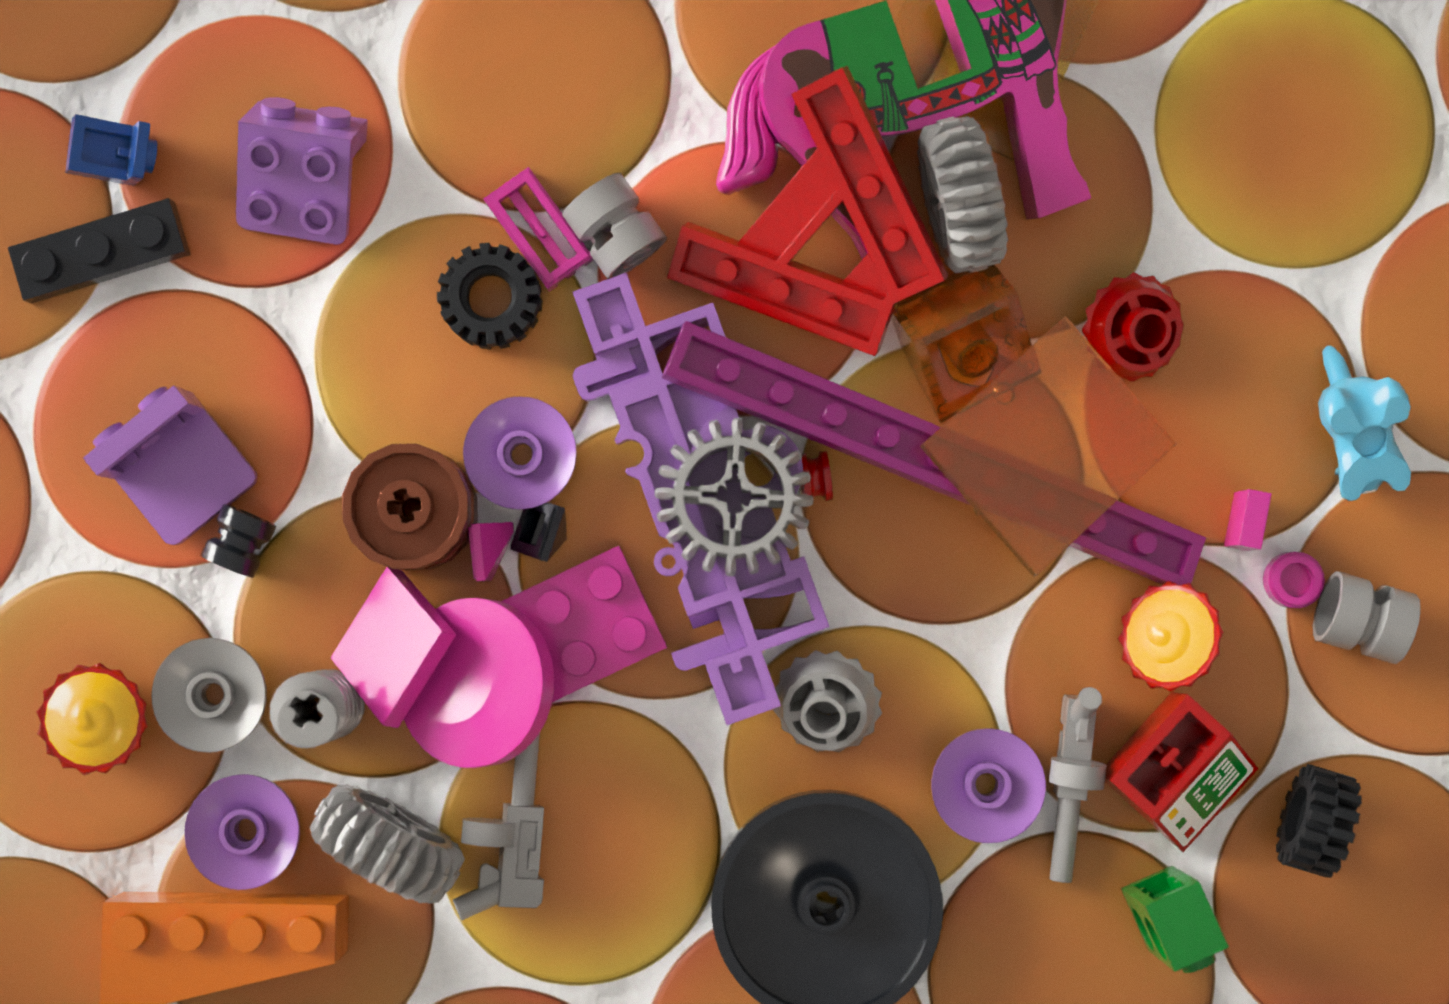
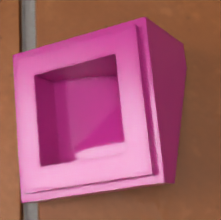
M513 522L471 524V527H468L473 577L476 581H492L514 534Z

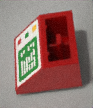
M1172 691L1106 764L1105 783L1177 849L1184 853L1259 768L1234 736L1188 694Z

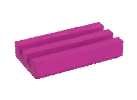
M529 167L483 198L549 292L556 288L559 282L576 274V270L583 265L587 266L594 261L587 247L576 236L559 208ZM527 184L575 251L576 255L571 259L567 260L518 190ZM507 197L515 205L557 264L558 268L551 273L500 204Z

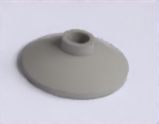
M197 639L179 646L162 662L153 681L152 706L160 727L174 742L193 751L218 752L241 743L256 729L265 711L267 686L259 664L244 648L224 639ZM212 683L218 684L224 692L223 699L218 705L210 703L206 697L207 688Z

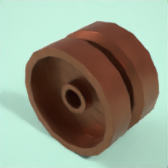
M391 444L368 454L351 472L342 494V520L352 543L370 560L392 569L431 570L452 561L469 543L468 527H471V524H477L478 501L468 475L451 458L419 444ZM414 498L421 501V511H413L415 519L411 520L405 514V505Z

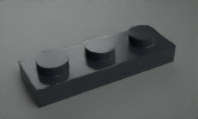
M169 198L8 247L23 301L30 304L191 255L176 204Z

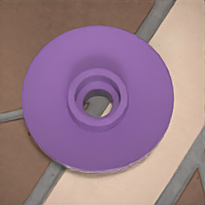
M530 397L505 398L486 407L470 425L463 447L466 473L477 491L496 505L517 510L538 507L559 495L572 477L577 457L574 434L565 418L551 405ZM521 444L530 446L532 450V458L525 465H517L512 459L514 448Z
M983 728L958 736L944 748L933 769L931 791L940 817L953 831L971 841L1000 843L1020 835L1035 821L1045 799L1046 781L1039 758L1026 742L1003 730ZM984 773L992 774L995 778V787L988 794H981L976 789V780Z
M232 775L210 784L196 797L189 809L185 822V844L194 866L211 882L229 889H253L277 878L291 863L300 840L299 817L290 797L274 782L256 775ZM243 819H249L256 825L257 831L253 839H245L240 835L239 824Z

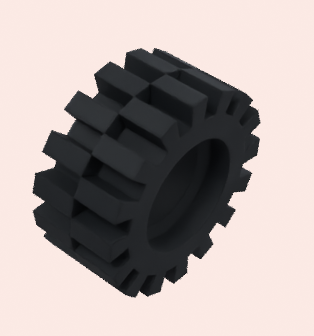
M479 243L480 248L472 250L469 246L461 250L463 255L456 260L452 257L446 265L449 269L446 274H440L438 283L441 285V290L437 292V302L441 305L442 309L440 313L450 328L470 345L475 344L480 346L481 349L489 350L494 346H499L500 349L510 347V342L516 339L520 342L527 337L525 332L530 327L534 329L538 322L536 316L538 311H542L543 303L540 292H542L540 283L525 258L518 252L516 254L512 252L509 247L501 244L498 247H492L490 243ZM487 276L502 278L509 284L512 292L511 303L507 310L493 318L477 315L473 312L469 303V293L472 286L479 279Z
M1307 764L1306 767L1300 769L1299 777L1295 776L1292 781L1293 790L1292 792L1288 791L1285 797L1287 805L1285 810H1281L1279 819H1282V824L1277 828L1276 837L1280 838L1276 844V852L1279 853L1277 859L1283 865L1330 878L1333 877V872L1337 873L1340 870L1341 860L1345 861L1349 854L1347 846L1349 842L1353 843L1356 835V833H1353L1354 824H1358L1360 813H1357L1356 810L1361 805L1362 796L1358 795L1361 787L1354 777Z

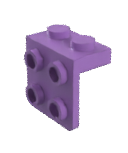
M271 97L258 101L238 121L237 223L246 230L335 245L341 244L349 233L352 160L367 140L368 119L351 117V113L348 110L339 107H322L317 109V111L295 107V102L285 98Z
M173 385L170 389L165 386L160 387L147 395L138 405L141 412L123 425L121 422L115 423L102 431L93 441L96 448L84 456L83 459L97 476L117 481L167 544L179 545L217 516L223 504H232L252 488L257 482V473L192 392Z

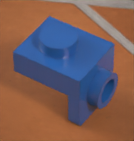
M75 114L72 117L65 173L131 186L136 185L143 179L144 172H153L156 162L157 140L149 139L150 123L138 121L132 126Z

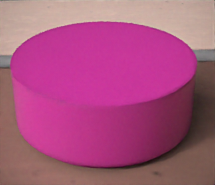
M1287 552L1274 557L1266 566L1263 574V585L1269 598L1274 603L1286 608H1303L1311 605L1320 597L1325 583L1324 572L1320 564L1312 556L1302 552Z

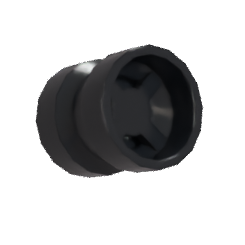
M223 504L217 517L220 526L218 533L222 535L220 538L214 537L207 540L200 556L223 568L254 578L261 563L258 554L254 551L255 549L260 550L262 544L270 542L277 526L247 511Z

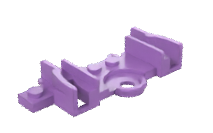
M627 273L573 291L597 359L577 367L573 372V379L580 397L587 402L610 396L620 424V429L615 437L617 445L627 441H635L643 447V460L637 466L627 468L626 473L628 476L640 481L658 534L666 539V535L680 525L677 519L669 522L658 521L657 513L664 509L673 508V500L657 499L655 497V489L661 487L673 489L675 481L666 479L659 474L662 465H668L677 470L682 465L671 454V448L674 445H678L688 454H691L695 447L690 443L688 432L695 429L700 433L704 443L712 440L709 422L713 420H718L720 423L722 437L732 436V421L734 418H739L737 410L733 407L662 379L663 374L656 357L659 352L676 341L681 326L685 321L702 328L709 326L712 332L725 337L714 303L645 326ZM766 425L765 433L760 442L769 446L773 438L781 433L786 437V441L777 454L783 459L789 453L796 450L799 451L795 443L785 433L777 428ZM753 429L742 430L741 436L752 438ZM727 451L715 453L703 460L692 472L687 486L700 487V485H713L720 481L725 475L727 467ZM745 451V457L751 454ZM802 458L797 464L788 468L792 476L803 472ZM736 467L732 469V482L725 484L727 491L720 488L717 495H703V497L717 498V501L727 503L731 528H735L736 513L743 511L741 504L748 507L751 499L765 500L763 497H750V494L741 492L740 483L737 482L738 469ZM775 472L767 484L756 486L782 491ZM795 486V495L800 486ZM685 504L687 515L693 526L707 539L723 545L724 524L720 513L711 507L700 506L699 504ZM772 508L756 509L746 514L742 521L740 546L753 543L772 530L777 522ZM686 535L678 542L673 543L674 548L666 547L659 550L654 558V566L660 574L674 576L681 569L684 576L678 590L693 629L720 620L724 630V634L672 652L671 655L676 667L687 671L705 664L726 725L780 707L781 704L762 651L830 627L805 557L790 561L786 547L777 540L772 546L780 556L781 560L779 563L772 565L762 551L755 555L759 564L758 573L750 574L747 569L746 558H737L735 575L726 576L725 564L727 558L716 556L711 572H706L702 569L703 561L707 555V552L699 548L690 561H686L682 557L684 549L691 543V540ZM667 555L673 556L676 561L675 566L671 569H666L662 565V559ZM804 590L814 619L785 627L753 629L743 598H772Z

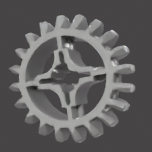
M953 116L937 120L936 124L924 126L917 141L919 147L917 154L920 164L918 168L921 175V187L929 216V224L934 233V240L938 244L940 256L943 257L945 265L955 273L965 271L973 273L985 270L987 266L1000 263L1005 257L1008 242L1006 232L1008 223L1004 210L1006 205L1002 197V184L999 182L997 164L994 163L991 146L986 141L985 132L974 118H969L968 116L954 118Z
M741 418L733 419L731 425L732 436L723 437L718 420L710 421L709 430L712 440L704 443L700 433L692 429L688 432L690 443L695 447L691 454H688L678 445H674L670 450L674 458L682 463L680 469L677 470L668 465L660 467L659 474L675 482L673 489L665 487L655 489V497L657 499L673 500V508L664 509L657 513L658 521L669 522L677 519L680 526L670 531L666 535V539L670 544L678 542L685 535L691 540V543L682 553V557L686 561H690L699 548L707 552L702 565V569L706 572H711L716 556L727 558L725 564L726 576L735 575L737 558H746V565L750 574L758 573L759 564L755 557L756 554L763 551L767 560L772 565H776L781 560L778 552L772 546L777 540L791 550L798 544L797 540L785 531L790 524L798 529H806L808 527L809 520L803 516L793 514L795 506L808 507L813 504V496L807 494L795 495V486L805 485L810 482V473L800 472L793 476L791 475L788 468L797 464L802 456L797 450L789 453L783 459L777 454L786 441V437L783 434L779 433L776 435L769 446L760 442L765 433L766 425L764 423L757 422L753 429L752 438L741 436L743 430V420ZM727 451V467L725 475L720 481L713 485H700V487L687 486L692 472L703 460L715 453ZM745 451L760 457L774 470L782 491L756 487L749 482L744 469ZM736 467L738 469L737 482L740 483L741 492L750 494V497H763L765 500L751 499L748 507L741 504L743 511L736 513L735 528H731L727 503L717 501V498L703 497V495H717L720 488L727 491L725 484L732 482V469ZM685 504H699L700 506L711 507L720 513L724 524L723 545L707 539L693 526L687 515ZM782 508L778 521L768 534L753 543L740 546L742 521L747 513L756 509Z
M348 784L337 785L332 788L326 799H322L314 813L316 817L310 826L311 835L315 843L321 846L323 852L332 855L335 862L345 865L351 869L352 873L364 877L370 884L375 883L383 887L389 893L394 892L406 900L414 899L419 903H439L446 892L453 887L460 875L459 870L465 858L458 844L451 841L450 836L439 831L437 826L428 823L422 817L392 802L387 797L383 798L375 794L371 790L365 791L358 786H350Z

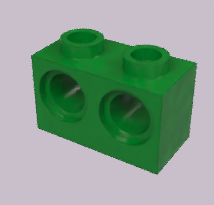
M1171 865L1121 888L1148 951L1174 972L1180 969L1184 973L1202 970L1216 961L1214 954L1229 948L1200 882Z

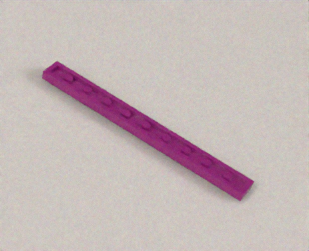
M685 321L681 326L662 375V379L1162 585L1167 581H1172L1178 585L1191 584L1206 537L688 321Z

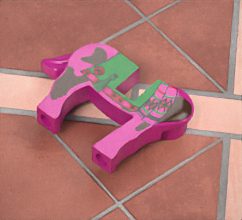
M887 0L812 22L792 30L778 44L764 52L748 66L734 89L727 110L725 150L716 179L718 191L730 195L769 179L777 165L778 144L790 153L802 167L816 151L817 147L791 94L847 65L882 138L919 131L924 126L936 124L937 120L953 116L957 118L1000 97L1004 105L1026 219H1038L1091 199L1087 183L1078 172L1069 151L1067 117L1061 104L1058 89V57L1066 0H935L960 73L919 89L913 77ZM842 202L831 216L852 238L863 259L868 251L844 202Z

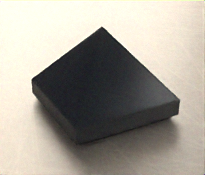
M547 502L535 508L523 509L510 550L548 562L567 540L565 508Z

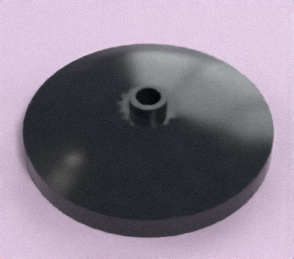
M829 789L811 790L796 793L769 804L752 816L737 831L728 844L716 872L711 902L714 936L726 966L743 989L761 1004H894L906 995L919 981L933 958L942 928L943 898L938 874L926 847L915 831L899 815L879 802L856 793ZM827 891L830 897H837L836 903L827 909L819 907L816 903L817 894Z

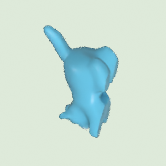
M1326 346L1322 354L1330 386L1322 391L1318 408L1321 423L1333 438L1338 459V468H1336L1334 473L1339 475L1341 497L1348 501L1356 500L1361 494L1375 492L1383 481H1386L1396 491H1404L1410 485L1411 471L1395 442L1392 429L1394 424L1408 419L1411 408L1408 394L1399 382L1390 377L1379 380L1364 376L1352 378L1344 357L1333 346Z

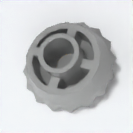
M815 650L807 658L795 657L790 668L780 671V682L775 687L781 706L774 708L773 711L780 718L782 729L791 734L797 744L806 745L817 752L825 750L841 752L847 747L859 746L865 736L874 732L875 721L882 714L879 707L882 692L874 686V674L863 670L858 659H846L838 651L824 654Z

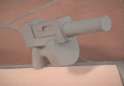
M1092 687L1082 689L1079 695H1063L1060 716L1063 730H1060L1057 757L1051 758L1049 782L1054 784L1053 792L1058 797L1049 879L1061 883H1071L1073 878L1081 800L1087 801L1088 790H1103L1105 785L1107 765L1091 760L1096 712L1102 702L1100 692Z
M540 733L522 753L515 757L511 803H503L502 819L463 818L461 843L484 847H500L498 869L487 863L482 864L479 870L478 888L453 899L461 921L495 905L499 907L537 908L542 903L544 879L538 876L544 807L534 805Z

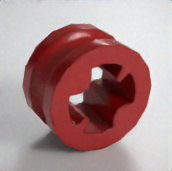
M827 450L819 451V455L816 458H809L806 456V453L801 454L803 472H809L811 476L810 482L801 485L802 494L811 495L813 498L821 496L825 501L833 500L832 479Z

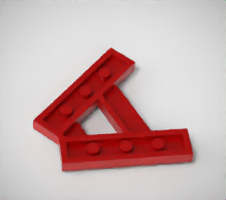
M846 65L791 94L817 147L816 151L740 240L691 222L682 225L667 278L876 356L881 349L896 303L945 281L948 274L857 84ZM842 202H844L868 251L867 255L845 279L793 261L794 257Z

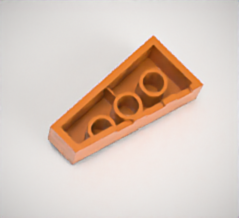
M124 891L103 902L100 1004H168L335 964L348 952L349 894Z

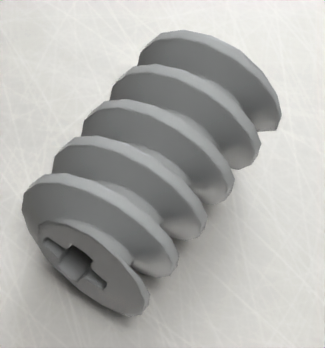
M336 669L316 670L300 673L288 678L276 689L270 703V719L275 732L286 743L298 748H314L350 734L360 724L365 712V702L342 672ZM316 697L320 699L319 703L314 701ZM317 713H322L323 717H319Z

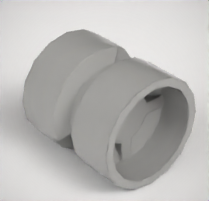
M614 173L593 184L576 197L562 213L564 219L581 242H592L593 246L590 255L607 279L634 269L654 254L667 240L666 235L649 211L638 212L636 208L639 203V197L621 173Z
M1336 571L1327 580L1318 599L1313 620V636L1315 641L1345 650H1351L1358 644L1360 645L1362 655L1398 664L1409 651L1415 638L1420 619V599L1417 594L1387 585H1381L1374 591L1370 580Z

